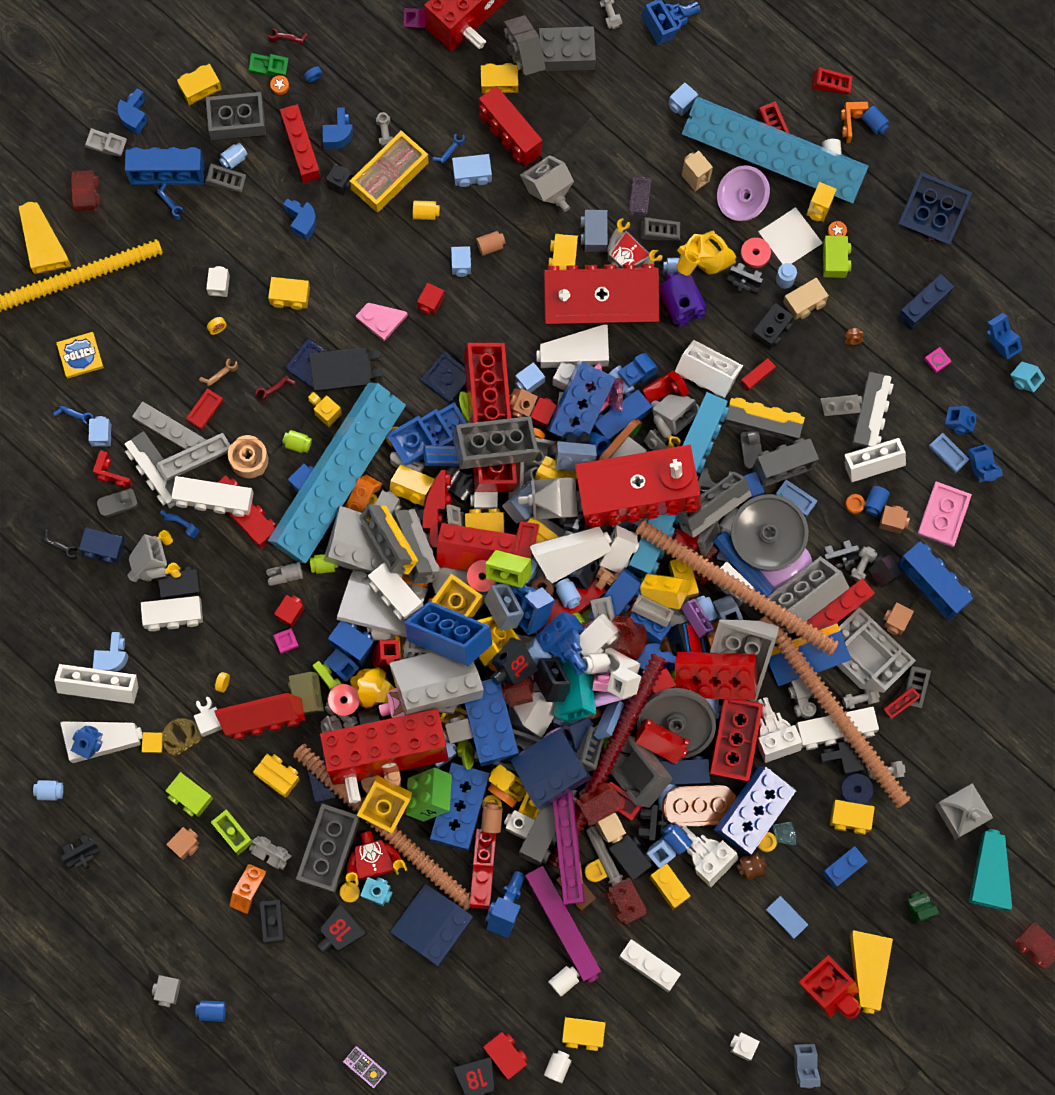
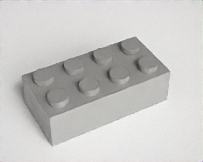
M819 557L766 598H771L770 601H775L777 605H781V608L785 607L786 611H791L792 615L796 614L797 618L801 617L802 621H807L847 591L849 586L839 569L822 557ZM783 626L784 630L790 634L791 630H787L786 626Z

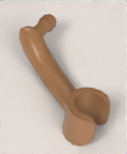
M228 359L226 367L209 380L200 377L199 381L210 386L227 372L236 371L238 363L236 361L235 365L231 367L229 366L231 359Z

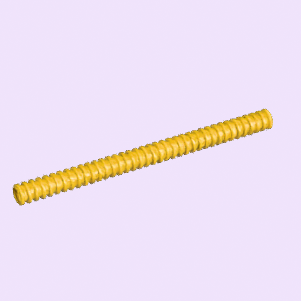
M155 239V242L143 243V246L138 245V248L132 247V250L127 249V252L121 251V254L110 255V258L105 257L104 260L93 261V264L82 265V268L77 267L76 270L71 269L70 272L67 270L65 274L60 273L59 276L56 274L55 277H49L48 280L45 278L42 282L39 280L37 284L34 282L31 286L29 284L25 288L22 286L20 290L17 288L16 291L13 292L11 290L10 293L6 292L3 296L0 294V312L3 309L6 311L9 307L11 309L14 305L17 307L20 303L23 305L25 301L28 303L31 299L32 301L35 298L39 299L42 295L44 297L48 293L51 295L53 291L55 293L59 289L62 291L63 288L67 289L70 285L71 287L74 284L79 285L81 281L84 283L85 280L90 281V278L96 279V276L101 277V274L107 275V272L112 273V270L124 269V266L129 267V264L135 265V262L140 263V260L146 261V258L157 257V254L162 255L163 252L159 241Z

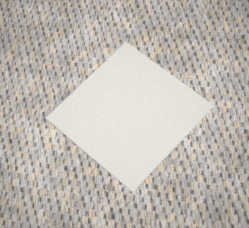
M796 207L758 231L782 264H792L822 244V241Z

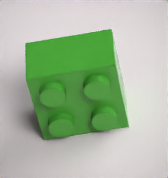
M432 768L408 778L407 790L412 792V795L406 807V815L424 822L449 812L452 774Z

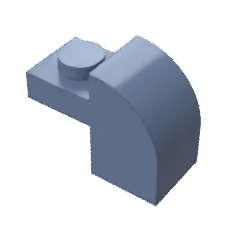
M815 1044L794 1045L795 1073L797 1084L800 1085V1088L820 1087V1076L817 1069L818 1054Z

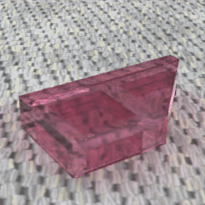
M621 378L615 379L605 400L618 412H622L624 380Z

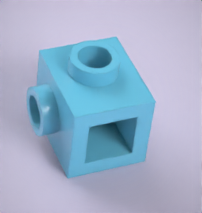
M1021 362L1010 375L1018 389L1035 392L1045 380L1038 366Z
M368 877L360 896L363 899L384 906L385 902L389 903L393 892L390 891L391 887L387 885L388 881L378 877L376 880Z

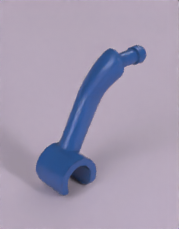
M454 134V142L443 154L442 158L434 156L433 161H440L441 164L444 163L457 146H462L465 143V136L463 135L462 140H457V134Z
M163 182L161 188L157 189V192L172 209L173 217L176 220H180V216L176 213H184L182 207L176 206L168 195L163 192L166 187V183Z
M59 406L60 409L53 413L54 416H58L63 411L70 416L83 420L86 426H89L86 422L87 418L94 419L91 413L81 414L65 406Z
M164 510L160 512L165 520L176 521L187 528L185 533L190 537L195 538L199 532V529L192 523H188L178 515L166 514Z

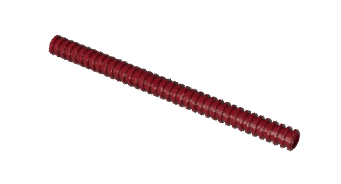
M651 654L652 658L648 660L649 664L645 666L646 670L642 672L643 676H641L637 694L629 698L628 701L630 702L626 704L627 708L623 710L624 714L620 716L621 720H618V726H615L616 730L612 733L613 736L609 737L610 742L606 743L607 748L603 749L605 751L604 754L601 753L600 755L602 758L598 760L599 764L596 770L592 771L594 773L593 776L590 775L591 780L587 781L588 786L584 787L585 792L581 793L582 797L578 799L579 803H576L577 835H581L580 830L584 829L583 824L587 823L585 820L590 817L588 814L592 813L591 808L595 807L594 802L598 801L596 798L601 795L599 792L603 791L602 786L606 785L605 780L609 779L608 774L612 773L611 769H614L613 765L617 763L616 759L620 757L619 753L623 751L622 747H625L626 744L624 743L628 741L627 737L631 735L630 731L634 729L633 725H636V719H639L638 715L642 713L641 709L645 707L644 703H647V697H650L649 693L653 691L652 687L656 685L655 681L659 679L658 675L662 673L660 672L661 669L665 668L663 666L664 663L667 664L666 659L656 654ZM557 846L554 847V853H551L552 857L548 861L553 866L560 868Z

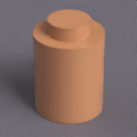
M498 231L476 238L482 256L503 249V244H506L503 234H499Z
M488 802L487 805L483 806L481 831L487 833L501 832L503 808L498 803Z

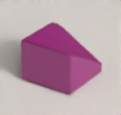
M404 8V27L425 28V10Z

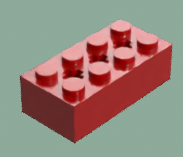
M497 86L479 98L480 119L484 123H488L493 135L498 136L502 140V145L506 150H510L513 153V158L518 164L521 163L526 167L542 155V139Z
M677 652L675 661L676 688L694 691L705 699L755 700L757 691L756 654Z
M722 699L709 768L710 775L749 782L763 709L762 703ZM738 715H740L741 719L744 720V723H741L740 725H738L737 721H735V718H737ZM735 734L740 739V742H737V744H734V741L731 740V737H734ZM731 753L734 754V758H737V761H734L733 764L728 759Z

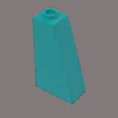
M560 658V664L571 682V686L565 701L555 702L554 716L568 723L595 715L596 705L591 674L583 673L577 675L571 663H564Z
M988 829L981 836L969 903L1008 912L1012 909L1005 835H1001L1000 831Z

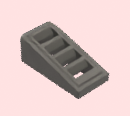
M210 164L204 184L241 193L246 174ZM213 173H217L216 179L212 178ZM221 174L224 175L223 182L219 181ZM228 176L232 177L230 184L227 183ZM239 178L238 185L235 186V179Z
M645 217L641 222L640 239L679 241L680 222ZM670 227H673V234H670Z
M718 521L699 534L697 543L703 557L707 556L714 544L713 540L721 533Z
M911 665L905 691L913 686V688L921 690V694L918 693L920 695L919 701H914L910 706L922 708L931 670ZM914 673L924 674L925 676L924 678L914 676ZM912 681L923 682V685L912 684Z
M588 726L576 753L587 772L596 770L604 738L597 739L596 741L591 739L596 731L592 726Z

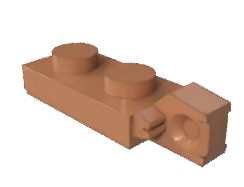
M601 567L596 575L599 581L595 586L601 590L606 584L611 586L621 573Z

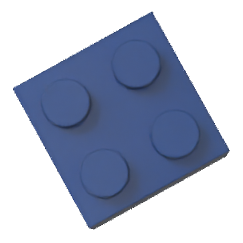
M340 621L328 638L330 646L335 650L338 648L362 668L375 649L373 637L365 631L363 633L359 632L355 624Z

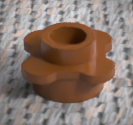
M858 328L849 329L845 335L847 338L845 344L857 345L863 342L862 336L864 332Z

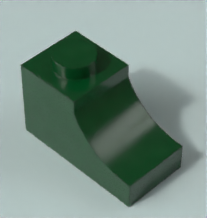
M920 891L909 895L910 899L905 901L914 924L939 914L937 907L932 904L927 893L922 895Z

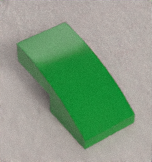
M251 53L248 73L266 76H286L288 58L270 54V57Z

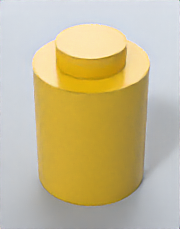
M436 201L413 202V219L436 220V216L440 214V205H436Z

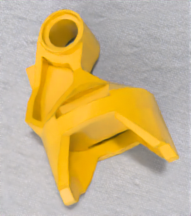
M710 231L703 235L694 234L685 245L680 246L677 250L681 254L676 266L677 270L686 276L690 275L697 265L707 274H715L736 263V255L727 247L723 239L715 234V231ZM710 239H713L718 243V245L721 248V251H719L711 243Z
M382 668L363 669L358 671L357 675L350 678L352 687L358 692L361 707L367 709L380 703H389L387 693L395 688L389 683L386 673Z

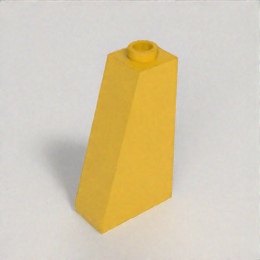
M27 202L19 206L30 267L33 273L39 274L71 267L68 257L38 203Z
M853 930L850 933L854 979L859 989L856 997L860 1008H863L862 1012L874 1014L875 1011L878 1012L881 1009L893 939Z

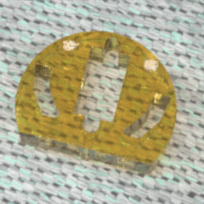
M185 718L171 721L165 727L162 734V742L165 749L174 757L202 740V735L196 723ZM174 723L177 726L180 725L186 734L185 743L179 742L171 729H173ZM194 725V727H195V736L192 737V729H191V726ZM169 741L172 745L177 747L172 748L168 746L165 742Z

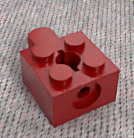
M829 955L799 981L804 992L830 1018L838 1010L848 1019L855 1018L860 1013V1005L854 998L859 992L855 981Z

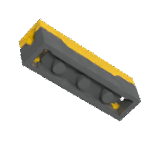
M731 398L724 425L746 431H758L759 434L793 443L800 438L805 417L796 412H783L782 409L777 407L767 408L757 402L753 404L748 403L742 398Z
M368 504L359 519L390 573L409 574L418 562L410 545L387 506Z

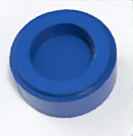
M317 66L308 70L304 74V78L310 83L320 78L323 72Z

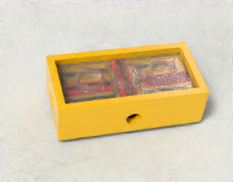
M400 131L350 180L351 190L378 213L429 163L428 154L405 133Z

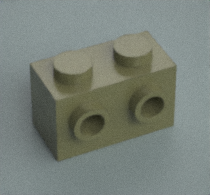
M306 672L289 676V690L292 695L302 698L304 715L324 711L318 673Z

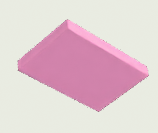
M935 482L917 535L953 548L972 494Z

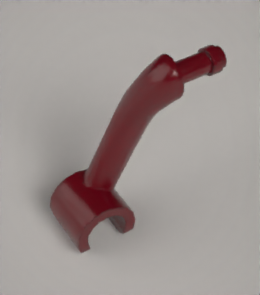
M272 29L275 36L267 34L270 42H277L279 38L298 44H304L303 41L308 37V34L304 33L300 39L292 34L278 33L276 29Z
M285 376L267 390L264 388L257 389L255 394L258 397L260 393H264L262 401H265L267 395L280 389L286 382L291 385H295L296 382L289 379V376Z

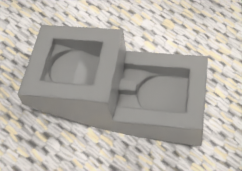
M91 128L85 147L98 152L121 156L127 139L110 132L108 135Z
M450 504L446 505L448 524L465 527L464 513L460 512V508Z

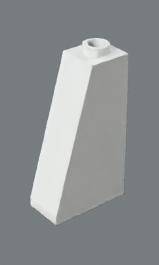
M601 325L540 344V351H537V362H541V368H559L562 362L576 366L578 361L595 367L597 364L608 366V325Z
M600 527L537 543L530 546V549L547 579L554 583L611 552L612 548L609 543L612 540L607 531L603 533Z
M61 722L68 757L72 763L87 760L70 751L74 740H72L74 733L77 729L80 730L84 726H93L98 729V732L103 734L101 741H103L102 746L91 758L141 745L140 739H143L141 728H137L135 723Z

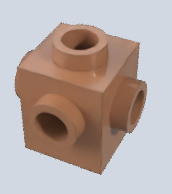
M522 388L514 389L513 393L509 396L511 415L515 418L529 417L535 408L534 404L538 396Z

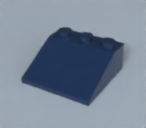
M920 172L898 224L950 245L972 192Z
M561 728L510 759L524 788L539 810L546 808L591 779Z
M425 884L390 933L439 968L472 922L473 916Z

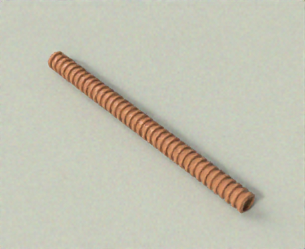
M646 520L642 521L636 529V535L640 534L642 539L646 538L647 542L651 541L652 545L655 544L657 548H662L661 551H667L666 554H671L672 558L676 557L677 561L681 560L682 564L686 563L688 568L692 567L693 571L697 570V573L703 574L704 578L708 577L709 581L713 580V583H717L718 587H724L723 590H729L728 593H733L734 597L738 596L739 600L743 599L745 604L748 602L750 607L754 606L755 610L759 609L760 613H765L766 617L770 616L771 620L775 619L776 623H781L780 626H786L787 630L790 629L792 633H797L796 636H802L801 639H806L807 643L811 642L812 646L816 645L817 649L821 648L823 653H828V656L832 655L839 645L838 640L835 642L833 637L829 638L828 634L824 635L822 630L818 631L817 627L813 628L812 624L808 625L806 620L802 621L801 617L797 618L796 614L792 615V612L786 611L785 607L781 608L780 604L777 605L775 601H770L771 598H765L766 595H761L760 591L756 592L755 588H749L750 585L746 586L744 581L740 582L739 578L735 579L734 575L730 576L728 571L724 572L723 568L719 569L718 565L714 566L713 562H708L709 559H703L702 555L699 556L697 552L694 553L693 549H687L688 546L684 547L682 542L678 543L677 539L673 540L672 536L668 537L666 532L662 533L661 529L657 530L656 526L652 527V524H648Z
M770 616L761 618L759 621L779 626L775 641L777 649H780V653L785 655L784 658L789 660L788 664H792L791 668H795V673H798L800 675L799 678L803 679V684H807L806 688H810V693H813V697L818 699L817 702L822 704L821 708H824V712L829 714L828 717L833 719L832 723H836V728L839 727V732L843 733V737L848 739L847 743H851L850 747H854V752L859 754L858 757L863 759L862 763H866L865 767H869V772L873 773V777L878 779L877 783H881L880 787L884 788V792L889 794L888 798H892L891 802H895L896 808H900L907 803L911 797H907V792L902 790V786H899V781H896V777L891 775L892 772L887 770L888 766H884L885 762L881 761V757L876 755L877 752L872 750L873 746H869L870 742H866V737L862 736V732L857 730L858 726H854L855 722H851V717L847 716V712L842 710L843 706H839L840 702H836V697H833L831 695L832 692L828 691V686H824L825 682H821V677H818V673L813 671V667H810V662H807V658L802 656L803 653L798 651L799 648L795 647V642L792 643V638L787 636L788 633L783 631L784 627H780L781 623H776L775 619L771 620Z
M302 744L295 751L293 757L298 758L299 763L302 762L304 767L307 766L308 771L311 770L313 775L316 774L317 779L320 778L322 783H326V787H330V791H334L335 795L338 794L339 799H343L344 803H348L349 808H353L352 811H357L358 813L365 797L362 798L360 794L361 801L349 803L346 784L333 785L328 775L327 767L324 764L325 761H321L319 756H315V752L312 753L310 748H306V744ZM366 820L367 824H371V828H375L376 832H380L381 837H385L384 840H389V844L394 845V849L397 848L399 853H403V857H407L408 861L411 860L412 865L417 866L416 869H421V873H425L426 878H431L430 881H434L435 886H439L440 890H444V894H448L450 899L453 898L454 903L457 902L458 906L463 907V910L466 911L470 908L471 893H467L465 888L462 889V885H458L456 880L453 881V877H449L448 872H443V868H439L438 863L435 864L433 859H429V855L426 856L424 851H420V847H416L415 843H411V839H407L406 834H401L402 831H398L397 826L393 833H390Z

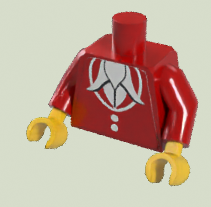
M372 831L360 834L363 845L356 846L355 851L350 855L347 864L346 884L349 886L350 881H355L357 886L359 884L358 880L361 881L368 877L373 878L391 872H396L398 875L399 868H404L407 871V867L398 851L389 843H383L382 840L374 842Z

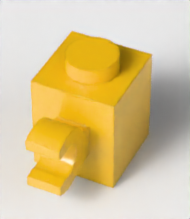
M313 392L308 397L309 401L315 406V416L327 427H330L342 415L341 408L328 396L321 400Z

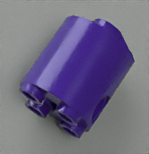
M674 272L665 277V282L659 286V295L674 324L684 327L689 324L690 320L694 318L700 319L706 315L707 305L691 274L686 276Z

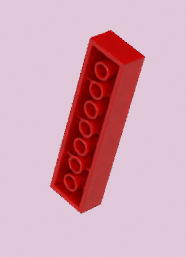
M467 343L464 350L469 423L511 419L505 343ZM515 463L473 468L475 492H513L517 484Z

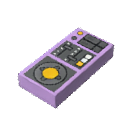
M357 1046L343 1061L373 1088L387 1074L385 1070Z

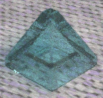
M792 822L772 825L777 842L796 845V835Z

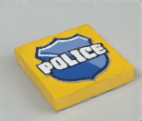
M93 332L56 342L67 379L104 368Z

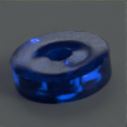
M852 774L842 783L841 794L846 802L864 805L873 795V785L865 775ZM854 787H859L860 793H856Z

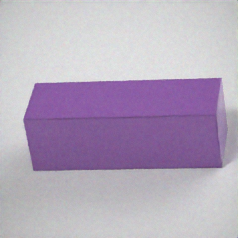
M696 599L687 601L681 606L682 611L699 638L714 630Z

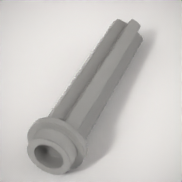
M596 826L588 828L586 832L610 879L608 883L612 884V887L622 883L623 875H619Z

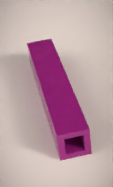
M541 866L525 875L528 884L576 971L579 973L582 982L588 981V983H591L598 979V974L601 973V970L544 867Z

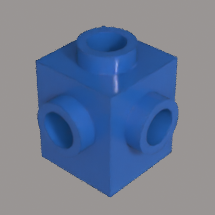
M966 406L949 407L945 425L954 430L956 434L964 435L965 433L973 432L977 414Z
M84 726L80 730L77 729L72 738L74 743L70 751L86 759L91 758L100 750L103 743L101 741L103 734L98 732V729L93 726Z

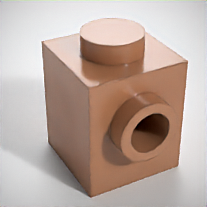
M885 506L879 528L901 534L904 529H907L910 518H907L908 511H905L900 506Z
M896 603L892 611L888 609L883 618L886 621L884 627L891 634L901 635L914 611Z
M183 827L167 845L184 860L188 854L190 856L193 855L199 848L197 846L199 842L196 840L198 835L191 828L186 830Z

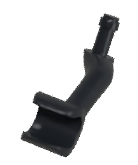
M47 529L44 530L43 542L65 552L71 560L77 558L76 555H70L71 551H77L76 547H67L55 540L49 539V531Z

